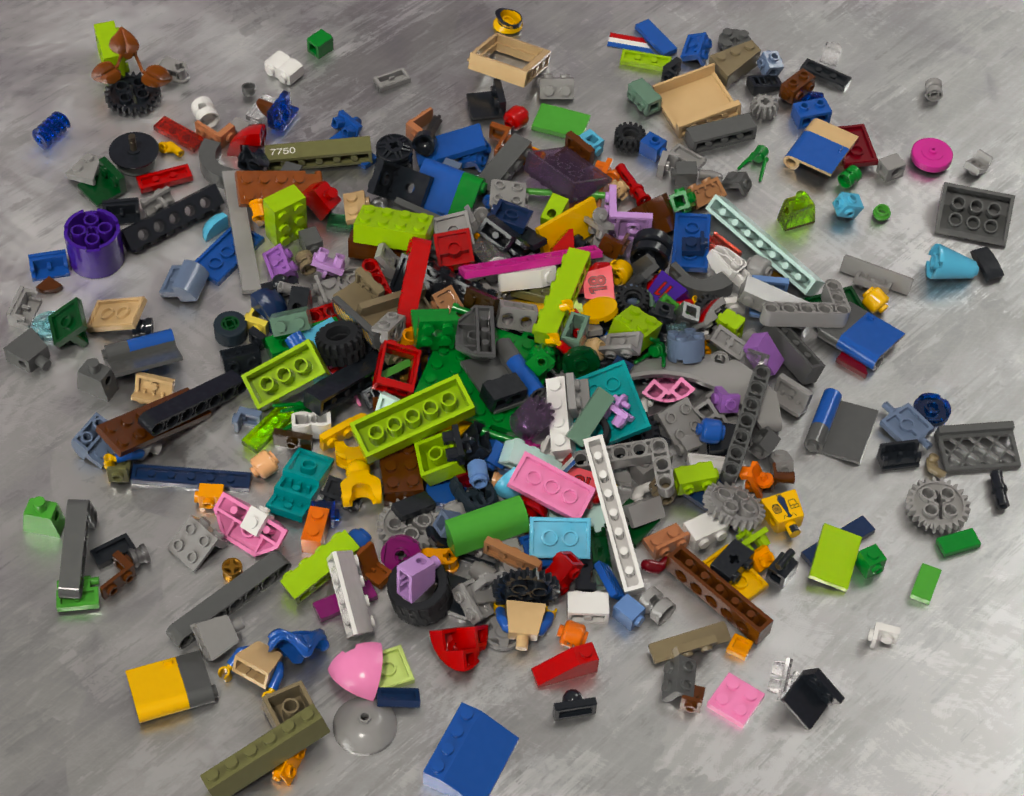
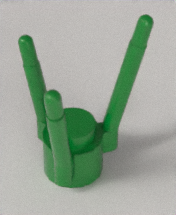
M758 145L754 152L737 169L740 170L753 160L757 163L763 162L759 175V182H761L766 164L769 161L767 157L769 154L768 148L764 145Z
M650 337L649 340L653 344L650 345L649 352L635 360L634 364L640 363L649 356L653 358L662 357L661 364L664 368L667 357L666 347L660 342L659 338Z
M301 401L272 405V407H290L281 409L280 413L292 411L294 413L299 411L312 413ZM292 423L284 427L283 430L291 429Z

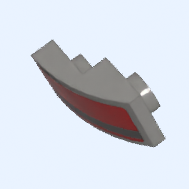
M723 296L710 301L700 311L698 324L695 323L693 328L705 330L713 325L712 321L718 318L716 313L726 303Z

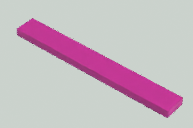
M596 245L576 248L591 252V259L603 257V251ZM568 249L458 267V270L464 279L557 265L561 264L563 254H567Z

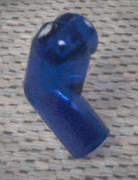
M809 91L802 98L801 102L823 98L824 94L823 92Z

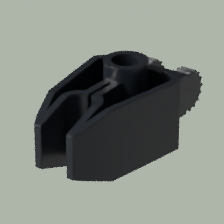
M250 145L242 146L243 151L238 155V167L244 171H264V167H269V159L262 149Z

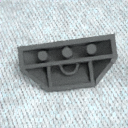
M474 305L470 308V311L458 319L455 335V349L472 359L494 360L496 358L493 306Z

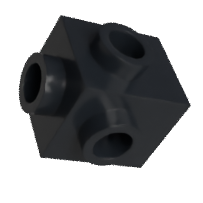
M657 300L655 307L651 306L649 315L654 316L663 323L660 331L667 333L670 324H674L677 314L674 313L675 305Z

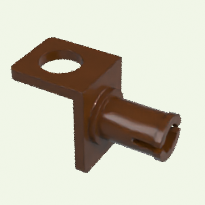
M772 462L770 473L774 477V483L769 489L764 488L762 493H773L777 483L794 484L795 472H777L776 463Z

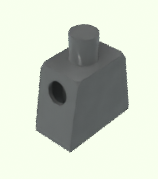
M31 327L3 348L8 362L29 373L38 367L44 371L48 370L52 364L49 360L50 352L47 344Z
M96 358L87 359L78 370L77 389L107 402L111 400L119 389L112 369L99 363Z

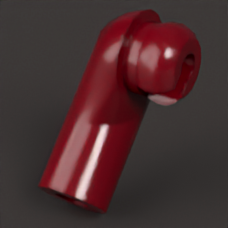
M664 556L660 561L645 559L641 562V568L648 573L660 574L665 570L667 556Z

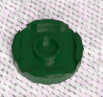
M576 346L569 349L563 355L561 366L565 376L566 373L573 372L575 378H579L597 371V369L599 370L600 359L597 352L591 347Z

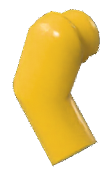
M168 141L158 144L161 153H174L179 158L184 155V150L174 142Z

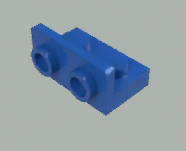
M707 33L689 34L687 36L680 56L682 61L698 60L700 66H705L710 48H712V41Z

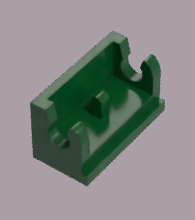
M591 526L590 560L593 562V565L601 561L608 564L612 569L606 530L604 527H601V531L596 533L594 526Z

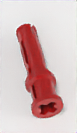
M618 164L615 170H617L621 179L629 186V195L636 200L637 206L651 200L650 195L646 194L644 187L636 182L625 164Z

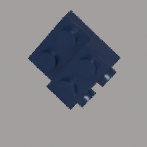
M499 199L497 205L493 204L487 216L494 214L516 232L523 234L533 215V211Z

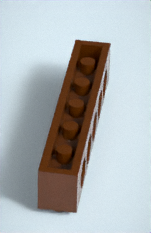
M680 544L667 556L665 569L749 640L754 641L755 645H758L770 634L774 620L686 547Z

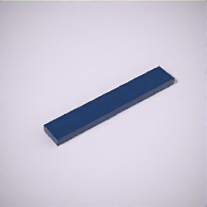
M133 464L130 482L131 484L193 489H199L200 483L224 484L225 491L249 493L252 472Z

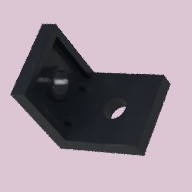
M378 158L374 165L372 178L368 183L367 192L393 201L396 197H399L423 208L434 177ZM411 184H414V191L412 193H409V186Z

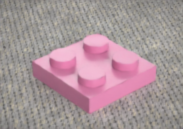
M729 672L707 702L706 707L743 729L764 699L765 694Z

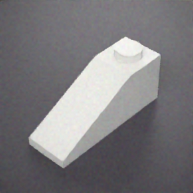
M551 265L498 274L499 291L505 292L550 286L551 282L556 279V266Z

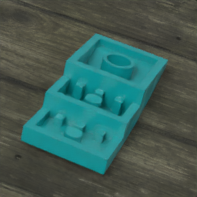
M298 447L283 468L282 477L275 485L274 493L265 507L271 510L270 513L302 523L308 514L309 507L313 506L335 459Z

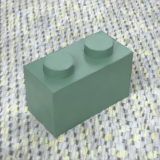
M308 306L273 313L269 318L274 337L309 330L313 325Z

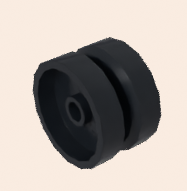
M645 228L638 231L634 235L631 248V264L649 253L659 266L653 274L658 273L659 270L665 271L669 265L673 246L671 237L666 232L655 228Z

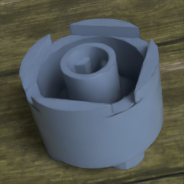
M690 327L685 328L684 331H667L668 361L677 363V360H683V364L701 362L702 358L705 359L704 333L696 332V328Z

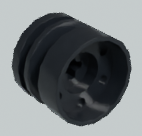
M388 134L377 141L376 162L378 158L413 170V146L407 137L400 134Z

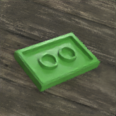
M541 103L531 130L565 139L566 133L569 131L574 132L576 135L584 133L591 115Z

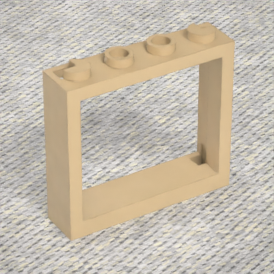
M496 32L479 47H476L474 51L470 52V57L467 58L469 62L468 69L524 88L548 67L551 51ZM498 51L529 63L521 69L489 58V56Z

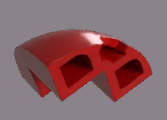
M253 124L240 130L231 140L227 156L238 157L239 153L243 150V145L265 146L267 136L266 125Z
M488 624L429 631L435 652L448 667L457 671H469L479 663L478 656L481 650L486 649Z

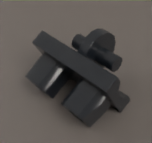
M458 424L452 425V430L442 432V440L444 445H455V447L445 449L447 462L458 461L459 465H465L463 449H466V453H471L472 448L476 445V440L474 437H469L468 433H464L461 439Z

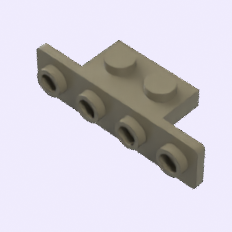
M721 621L650 643L648 648L654 664L671 660L679 654L691 657L694 655L693 652L701 651V653L713 649L712 646L731 640L725 621Z

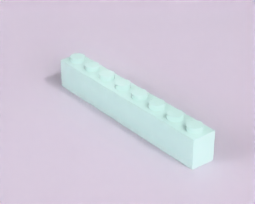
M715 194L706 206V210L757 254L771 260V266L785 278H789V281L805 295H816L825 284L824 281L727 198Z

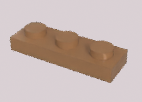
M489 536L485 539L484 554L516 569L520 567L522 570H525L526 567H529L530 570L537 568V571L542 570V561L536 556L521 552L518 548L506 545L499 539Z

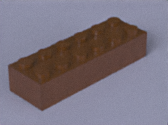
M395 395V397L399 398L400 400L404 398ZM372 397L373 412L376 411L379 397ZM414 443L379 459L384 507L389 506V502L395 503L397 498L402 500L404 497L408 498L424 491Z

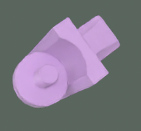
M320 247L317 253L314 252L311 265L317 267L316 271L322 272L321 278L325 279L326 275H343L345 255L336 253L335 258L332 259L328 257L329 250Z
M614 394L613 397H615L614 401L616 402H612L603 417L608 419L613 411L616 413V416L611 423L622 429L628 421L633 422L635 417L622 409L624 407L628 410L631 406L627 403L628 396L626 394L620 396Z

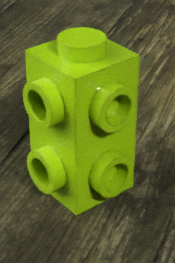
M712 461L698 462L693 465L674 468L673 477L677 495H690L694 492L705 491L708 485L716 484L719 479V473L717 468H714Z

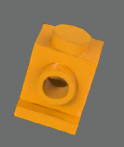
M200 483L199 491H195L194 502L199 503V508H214L222 492H225L224 484Z

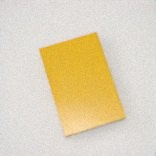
M729 544L725 545L724 547L719 549L717 552H715L702 562H704L707 566L710 567L711 563L721 554V552ZM751 567L749 571L745 570L742 573L741 579L736 584L733 583L731 586L751 601L768 589L769 584Z

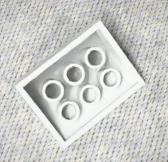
M352 550L334 551L326 560L346 637L349 639L373 632V627H375L373 615H369L367 607H370L368 595L363 593L362 587L365 586L363 576L358 574L357 567L360 566L357 554L353 555Z

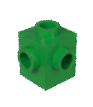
M682 187L674 190V194L669 195L670 206L674 212L681 211V213L692 211L691 207L696 206V195L691 189L685 190Z
M543 343L539 346L534 345L529 350V355L525 357V364L538 377L543 372L550 371L555 366L554 362H556L555 351L549 345L545 346Z

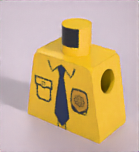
M795 489L761 499L760 504H764L763 509L766 510L764 519L775 533L787 531L791 538L801 533L799 527L802 525L804 513Z

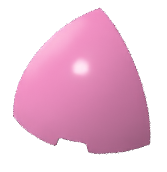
M682 377L679 379L657 378L656 380L653 379L641 394L654 401L669 403L689 396L695 388Z
M364 642L356 644L354 649L346 653L342 651L332 660L327 669L330 676L348 692L374 701L382 671V644L378 642Z

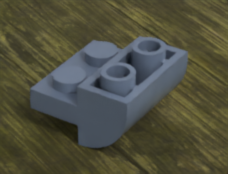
M184 260L182 265H172L159 294L162 298L178 297L181 302L197 301L209 276V272L201 264L192 260Z
M96 412L72 439L71 445L83 460L87 458L102 469L104 467V455L107 453L114 455L110 446L95 431L97 425L108 421Z

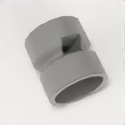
M655 586L647 589L638 600L646 608L645 614L650 613L649 617L658 625L665 623L676 609V605L667 597L663 598V593Z

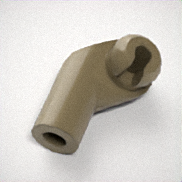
M931 453L926 458L928 472L939 479L941 477L945 479L947 472L938 467L937 461L939 456Z

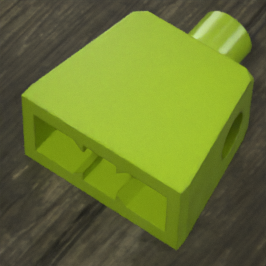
M552 193L541 214L540 224L542 225L568 210L569 199Z

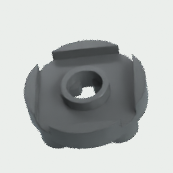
M730 28L723 29L718 38V48L726 50L750 41L749 32Z

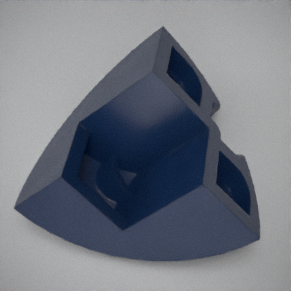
M262 288L250 295L251 307L269 322V333L273 335L269 318L273 313L287 311V303L276 289Z

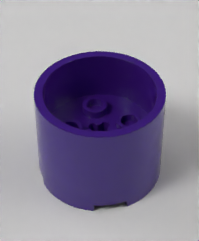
M98 208L97 211L84 212V210H80L68 218L64 225V238L69 263L73 271L89 279L105 278L117 272L124 263L125 254L120 225L116 216L107 210Z

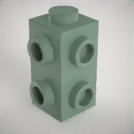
M640 78L628 84V99L646 117L660 111L662 98L649 83Z

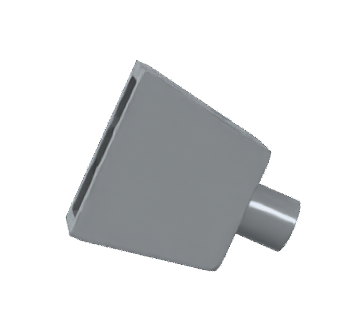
M221 615L190 625L206 661L217 659L239 642L236 632L245 628L240 617L230 621L228 615Z

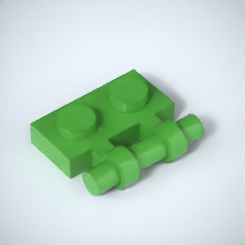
M84 576V588L81 599L59 598L58 590H56L57 612L100 608L99 587H91L92 585L100 584L99 577Z

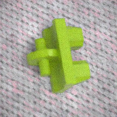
M766 526L753 535L751 533L754 531L753 528L751 531H748L746 528L744 531H741L738 527L736 539H743L744 541L741 543L754 551L751 546L753 542L757 547L771 544L766 536V533L769 531Z

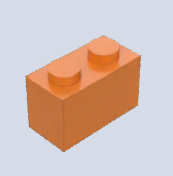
M316 506L309 507L301 536L302 552L314 554L319 546L325 544L331 522L330 509Z

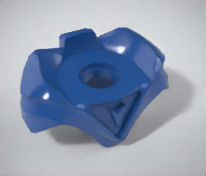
M277 628L267 636L269 638L268 652H271L274 648H279L283 652V656L288 657L293 664H301L304 657H310L313 654L315 648L323 652L329 648L327 636L324 630L320 628L314 631L293 632Z

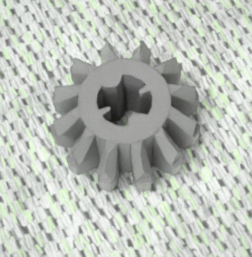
M766 93L754 96L750 103L752 116H756L757 120L762 119L763 122L765 119L770 121L772 118H775L779 110L777 98H773L772 95L768 96Z

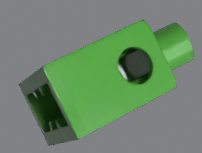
M41 496L30 498L23 514V531L60 538L65 527V516L58 503L46 501Z

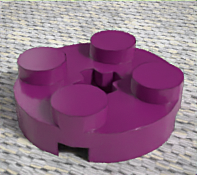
M408 535L391 536L382 547L381 561L387 568L393 571L392 569L403 561L399 559L396 552L404 551L407 557H404L403 560H406L418 553H422L420 544L416 539Z

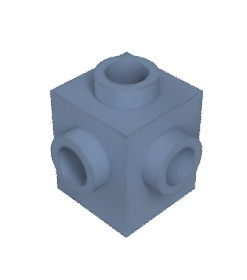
M763 51L757 60V65L762 75L779 76L784 68L778 51Z

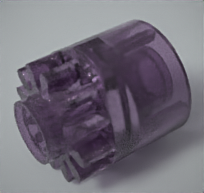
M538 395L534 398L529 397L510 417V427L514 434L523 440L535 439L555 419L551 416L555 413V410L550 409L552 403L547 404L545 397L539 401Z

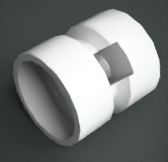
M202 96L192 102L191 110L196 120L210 128L217 126L220 116L209 97Z

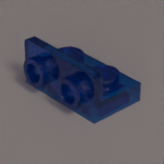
M284 90L267 111L268 127L284 132L298 114L299 108L291 105L290 92Z

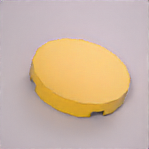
M597 297L583 305V312L581 314L590 316L589 324L597 325L600 324V321L608 322L612 320L618 313V305L616 300L611 297Z

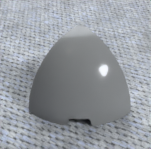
M711 389L703 394L692 406L693 410L702 419H719L723 423L736 424L740 410L737 413H720L711 402V395L714 393Z

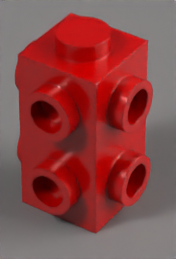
M571 551L558 552L553 557V562L549 568L545 569V574L551 572L552 576H557V580H559L560 594L558 596L567 593L569 585L580 575V570L584 566Z

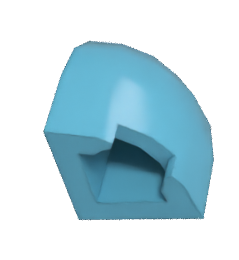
M223 212L218 213L204 224L202 234L206 242L229 228L228 215Z
M515 467L505 473L495 484L494 489L499 497L508 499L521 495L519 492L507 487L516 469Z

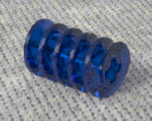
M55 111L32 131V136L41 148L47 149L48 145L57 140L62 135V132H66L67 128H70L71 125L64 114Z

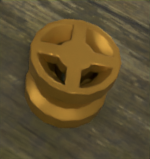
M228 558L222 563L223 578L226 582L229 583L243 573L242 563L239 559Z

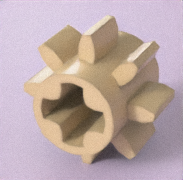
M614 179L609 183L617 185V200L620 198L623 201L629 193L627 191L630 188L622 179L619 181Z

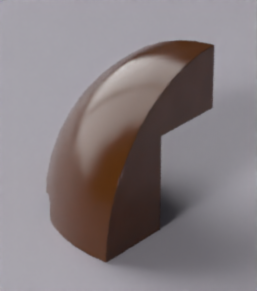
M667 192L627 211L653 213L652 228L666 233L674 229V214Z

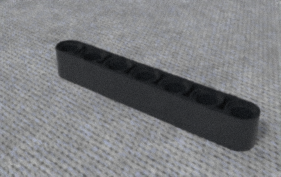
M234 369L146 410L138 418V424L149 434L156 436L242 394L247 387L241 374Z

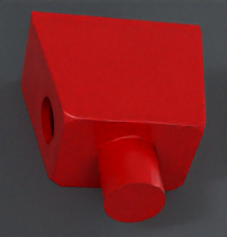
M326 181L311 184L302 192L306 197L307 206L320 221L326 218L341 202L337 189L331 187Z

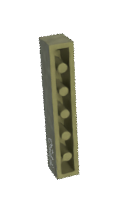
M370 136L265 145V155L269 159L267 171H280L286 161L302 165L303 169L357 165L364 162L373 163Z
M311 704L201 774L200 777L212 796H232L330 733V730L315 705Z

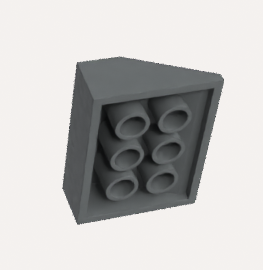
M944 182L934 233L1006 247L1015 195Z

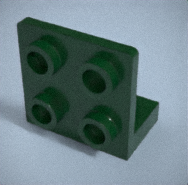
M105 156L99 159L100 167L99 175L95 177L96 184L94 186L85 183L77 185L78 189L96 207L102 206V200H111L127 192L125 176Z

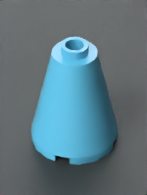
M934 244L928 255H931L930 261H926L925 269L926 276L929 279H972L978 274L979 266L976 261L946 246Z

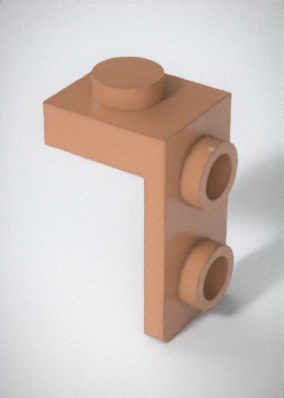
M431 107L406 123V136L411 141L433 118V109Z
M199 120L195 122L196 134L200 138L221 142V149L225 148L236 135L235 126L231 123H228L219 132H216Z

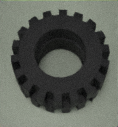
M350 320L333 321L321 327L316 333V346L326 366L336 368L350 366L354 362H358L360 358H363L364 353H366L362 328L356 322Z

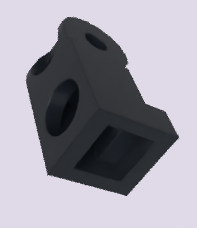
M579 559L584 566L580 570V575L575 579L574 591L594 592L596 591V582H590L593 575V562L590 559Z

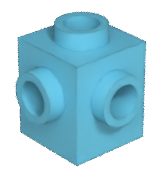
M841 192L832 202L837 217L855 219L864 209L859 194Z

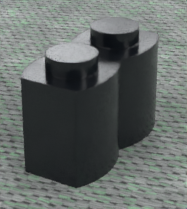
M476 420L460 435L462 439V435L468 433L469 437H474L476 440V445L472 448L471 453H466V449H463L466 464L473 459L484 460L492 452L489 430H486L484 435L480 436L482 428H485L486 425Z

